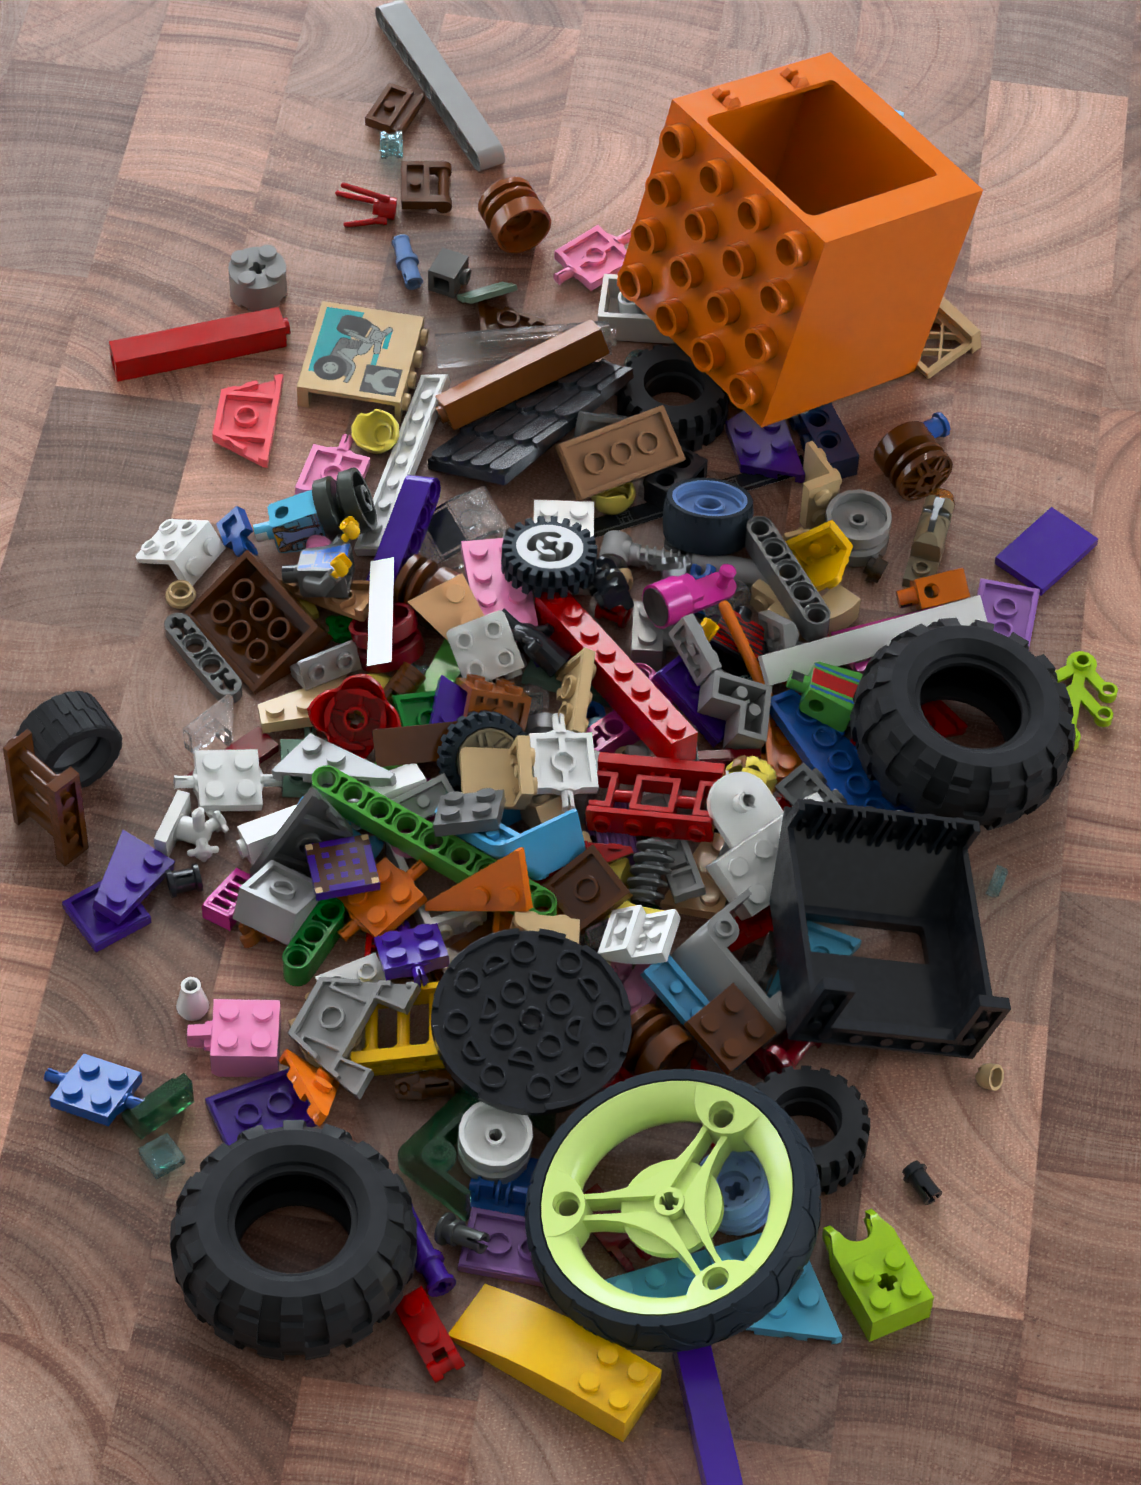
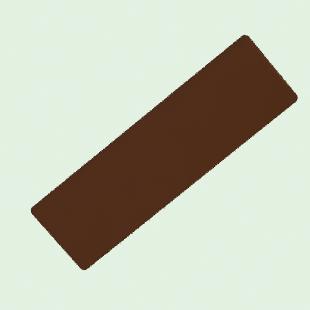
M458 721L373 730L372 736L376 765L386 767L437 761L439 758L437 753L438 746H442L443 743L440 740L442 735H447L449 732L447 728L450 724L455 725Z

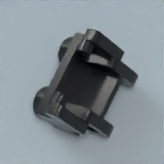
M605 555L599 557L596 562L597 568L592 582H588L587 590L589 594L595 598L600 610L605 608L611 610L618 605H622L626 610L633 608L634 603L630 596V588L625 576L616 567L611 557ZM604 564H608V568L603 571L601 567Z

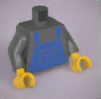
M348 516L341 522L339 528L344 534H338L330 545L304 549L301 551L298 564L282 565L283 583H298L300 594L303 597L348 598L355 572L353 552L349 540H354L360 535L359 523L355 518Z

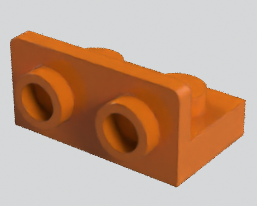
M769 717L767 742L762 746L763 753L761 754V759L767 761V764H770L771 768L775 770L778 784L800 766L802 760L780 728L770 727Z

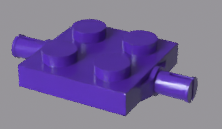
M405 920L403 922L404 927L401 924L396 928L397 931H388L381 936L374 937L375 948L386 981L400 977H413L414 983L421 987L420 980H422L423 986L428 983L426 973L448 967L450 964L449 955L437 923L420 924L411 929L409 922Z

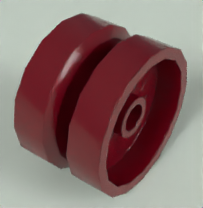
M393 603L392 662L367 666L369 615L364 622L353 619L348 627L352 641L358 647L357 651L363 671L369 673H386L398 670L403 662L411 664L417 661L426 649L422 634L416 629L418 622L411 605L405 603Z

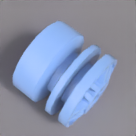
M732 1151L724 1162L716 1180L724 1199V1214L718 1231L726 1235L742 1236L755 1232L766 1223L769 1213L770 1191L766 1174L756 1155L750 1151ZM709 1155L703 1158V1160L700 1163V1166L704 1164Z

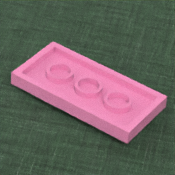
M503 538L461 541L466 581L484 616L498 610L502 611L505 608L519 622L538 626L532 590L528 595L522 593V586L515 589L512 587V581L507 582L505 574H502Z

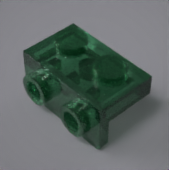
M185 1073L176 1079L171 1078L143 1098L144 1101L139 1105L122 1113V1120L142 1140L194 1103L192 1081Z

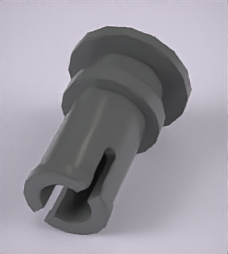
M451 1212L442 1215L434 1233L436 1243L441 1246L446 1244L453 1247L460 1245L478 1254L484 1253L488 1246L477 1241H490L488 1233L466 1226L464 1221L457 1219L455 1214Z

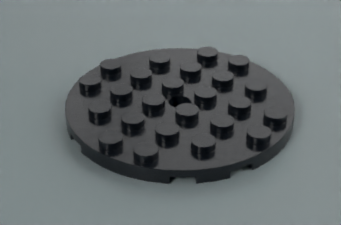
M513 928L492 933L478 939L462 950L450 962L440 982H438L431 1010V1030L434 1045L441 1062L451 1077L470 1095L489 1106L509 1113L532 1116L551 1115L582 1105L588 1099L604 1090L615 1078L626 1058L631 1040V1006L626 990L617 973L599 953L588 945L582 946L566 938V934L553 930L539 928V931H519V928ZM529 1014L535 1015L540 1019L541 1023L538 1028L536 1026L530 1027L526 1024L523 1025L522 1018Z

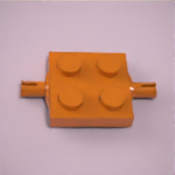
M384 857L376 864L380 890L338 897L351 918L344 927L337 931L340 937L347 942L359 929L369 933L373 938L381 936L388 931H394L428 901L414 882L428 870V867L419 859L405 872Z

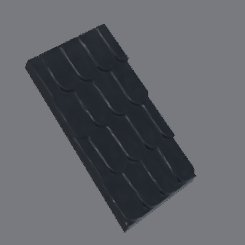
M594 361L461 427L459 434L432 451V456L428 459V469L507 485L576 427L579 411L593 413L634 378L633 368L608 363L602 364V362Z

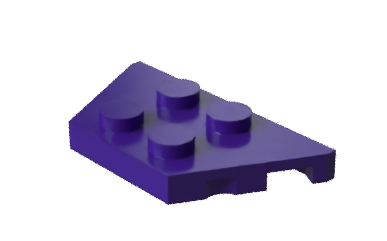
M743 410L725 422V431L741 473L762 474L765 477L777 479L778 474L795 477V482H805V472L785 419L765 427H760Z

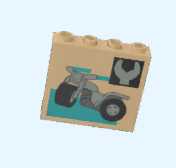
M322 301L297 383V406L309 408L313 393L393 405L395 406V419L397 422H401L403 411H408L411 402L409 390L415 389L417 380L415 368H420L422 364L423 351H421V346L426 347L428 342L429 330L424 329V317Z

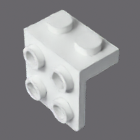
M168 519L159 526L157 533L142 545L140 552L136 555V559L139 563L168 564L178 580L188 581L193 586L226 547L208 520Z
M495 611L447 631V639L463 678H466L467 674L483 676L485 681L493 683L492 679L503 675L508 680L523 674L521 668L526 667L527 662L524 654H520L503 611Z

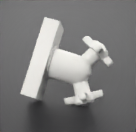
M177 790L154 837L155 849L169 857L178 840L195 844L196 848L188 850L187 855L189 857L195 856L202 862H206L213 853L219 852L218 846L208 845L212 832L222 830L226 833L229 831V827L226 825V820L220 811L213 812L208 810L206 814L210 819L206 822L204 809L200 807L192 812V818L189 817L191 813L190 793Z

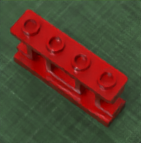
M608 752L599 753L597 761L599 788H608L605 801L589 799L585 811L588 830L600 833L609 832L631 836L639 835L662 839L689 840L693 842H713L714 829L716 827L713 824V819L709 817L708 811L703 810L711 787L718 779L726 775L725 764ZM620 784L634 785L633 791L619 790ZM682 790L697 791L696 797L681 796ZM643 793L670 794L668 807L642 805ZM615 803H630L629 809L614 808ZM678 808L692 809V815L677 814Z

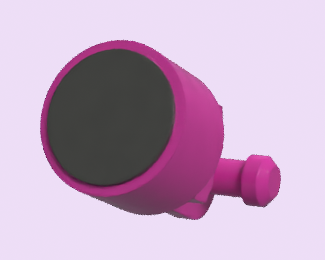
M723 564L719 572L697 580L686 573L678 577L670 576L647 585L643 590L642 599L648 618L656 627L664 629L677 624L686 615L696 613L732 598L736 591V582L734 581L736 569L730 564Z

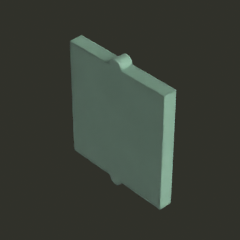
M502 281L456 296L458 301L472 304L517 291L518 288L517 284Z

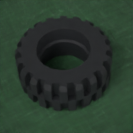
M670 343L669 346L665 347L662 344L655 345L652 350L645 349L638 353V358L634 356L626 363V367L633 368L634 378L618 391L617 415L632 417L664 405L680 446L692 452L702 449L703 444L705 446L709 445L715 440V437L722 433L728 417V394L707 373L699 371L694 366L691 358L676 343ZM675 392L687 395L695 401L686 405L671 406L662 404L652 397L661 393Z
M801 1065V1069L794 1070L793 1066L782 1068L781 1074L772 1072L765 1076L764 1083L762 1081L758 1082L754 1087L773 1099L790 1117L810 1116L824 1122L833 1131L835 1137L830 1142L818 1147H810L818 1169L821 1192L824 1191L826 1195L837 1191L838 1184L844 1187L850 1183L853 1175L858 1174L862 1167L870 1133L869 1109L863 1099L860 1100L861 1093L853 1085L848 1087V1080L839 1074L836 1077L830 1075L831 1070L822 1067L820 1071L813 1070L808 1065Z

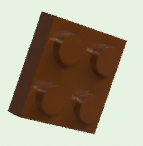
M591 845L542 884L543 887L555 894L557 905L565 915L573 919H580L579 934L581 936L608 916L612 910L617 909L633 896L594 845Z
M734 983L684 1024V1027L726 1075L730 1074L777 1033Z

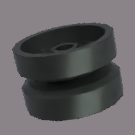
M353 467L338 472L336 480L331 476H327L313 481L312 496L320 523L331 541L338 534H344L339 526L348 516H353L359 523L360 534L376 529L377 514L367 483L357 468Z

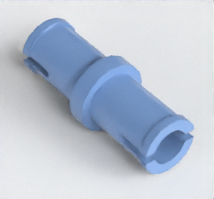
M405 234L397 235L391 241L397 257L396 266L402 272L405 287L409 290L417 289L423 284L418 269V257L412 251L409 237Z

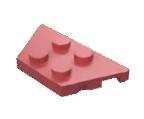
M283 374L274 375L273 381L258 384L257 380L247 382L242 386L221 389L212 433L213 442L262 467L268 468L284 383Z

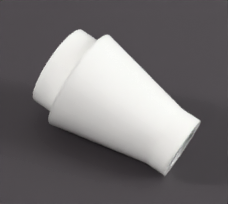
M187 977L182 981L176 1004L178 1013L188 1021L200 1020L209 1009V1001L201 988L200 981L195 977Z

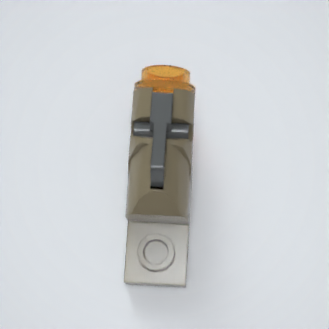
M934 489L925 499L912 542L910 557L903 576L902 586L911 587L910 581L935 575L938 572L955 508L954 496L946 489ZM926 587L924 591L931 593L932 589Z

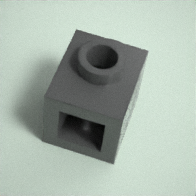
M442 247L428 270V290L454 299L462 285L466 286L470 280L471 269H468L469 256Z

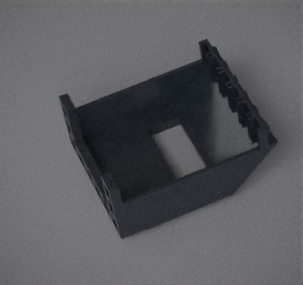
M797 799L793 807H784L769 902L789 1040L973 1059L1011 1010L1009 998L992 995L968 853V849L981 832L979 821L966 820L960 817L950 818L933 814L910 813L903 810L878 809L872 806L846 805L840 802H822L813 799ZM807 921L916 933L921 938L925 964L812 952L810 950Z

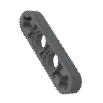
M183 613L169 615L164 621L165 636L220 703L234 704L238 702L242 697V681L189 616ZM178 628H184L185 637H183V633ZM192 644H199L203 649L200 652L192 653L187 650V647ZM209 664H215L220 667L214 673H208L203 670ZM223 679H224V684H225L229 689H227V688H226V689H223V683H222V680H223Z

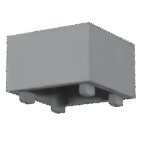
M270 860L239 887L233 919L288 945L319 902L316 901L311 878L274 860Z

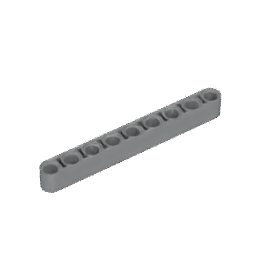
M396 0L377 6L375 8V15L380 28L476 171L480 172L505 163V153L500 141L405 1Z

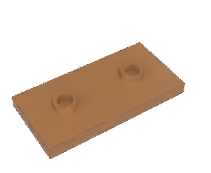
M664 405L555 446L577 501L585 500L686 460Z

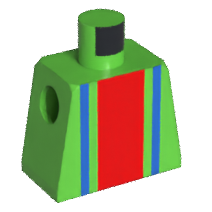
M815 662L808 675L792 670L786 687L802 693L798 707L801 712L837 731L844 732L850 721V714L854 706L853 696L863 674L830 664Z

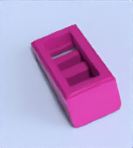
M236 868L203 903V918L231 931L237 922L233 919L238 897V893L231 889L239 890V887L242 885L237 883V881L246 882L251 878L250 874ZM226 896H229L235 899L236 901L232 902L226 899ZM220 904H223V905L229 907V909L227 910V909L221 907Z

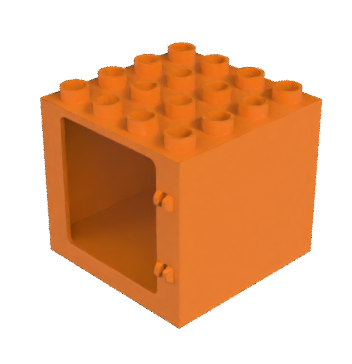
M829 52L672 99L664 128L659 136V145L651 172L645 183V192L638 215L631 229V238L623 265L618 272L617 286L627 300L633 301L655 322L661 334L670 337L691 358L694 366L699 371L707 373L728 394L729 399L737 408L743 409L760 427H765L915 372L983 189Z

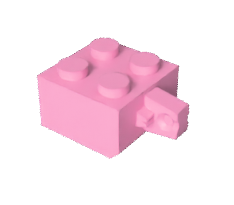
M214 999L212 1021H206L205 1024L188 1025L187 1045L188 1047L204 1048V1051H210L212 1074L218 1077H266L279 1072L278 1060L281 1037L280 1000Z

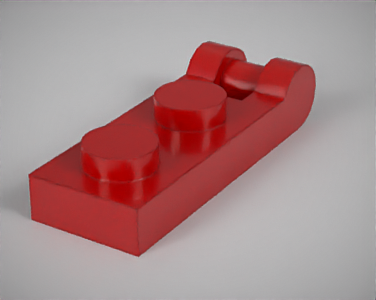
M420 1286L403 1296L395 1310L434 1382L437 1383L444 1379V1374L454 1368L458 1371L466 1365L424 1288ZM447 1352V1357L438 1362L435 1361L434 1358Z

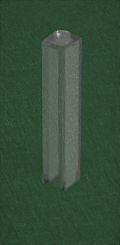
M608 320L594 321L603 333L610 352L608 355H612L611 346H617L615 328L610 329ZM584 322L435 334L437 366L439 369L500 364Z

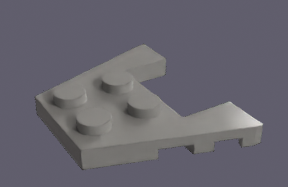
M319 977L288 1034L292 1040L348 1092L360 1100L374 1073L370 1068L350 1061L347 1057L378 1003L408 1015L421 988L414 982H406L405 985L392 984L391 981L379 980L378 983L361 982L360 979Z

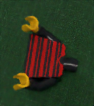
M738 606L733 611L759 663L758 656L769 653L766 641H764V628L751 620L752 611L748 607ZM713 614L707 618L705 617L699 624L703 627L708 642L719 657V662L722 665L721 669L732 675L749 679L751 675L722 615Z

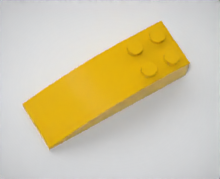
M484 1284L449 1332L452 1341L622 1442H624L660 1390L662 1374L660 1368L624 1347L593 1334L572 1319L556 1311L488 1284Z

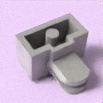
M633 601L631 660L634 663L647 664L654 671L658 672L661 670L662 659H666V652H678L668 634L675 625L664 629L656 627L648 618L643 602Z

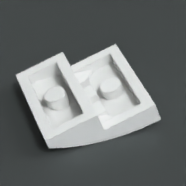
M642 905L612 910L598 953L605 960L625 964H657L667 962L681 917L676 909L646 914Z

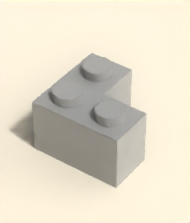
M714 670L700 685L697 713L726 721L724 749L761 748L767 742L772 686Z

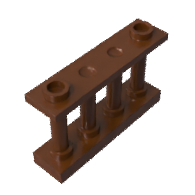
M27 729L19 736L12 737L3 747L14 822L19 826L31 817L53 837L56 860L65 867L89 849L80 776L71 766L63 773L56 774L35 756L32 732Z

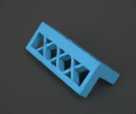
M670 955L667 962L652 964L641 973V977L683 1026L686 1021L710 1002ZM745 1060L742 1064H740V1065L736 1068V1070H737L741 1065H743V1064L746 1062V1060Z

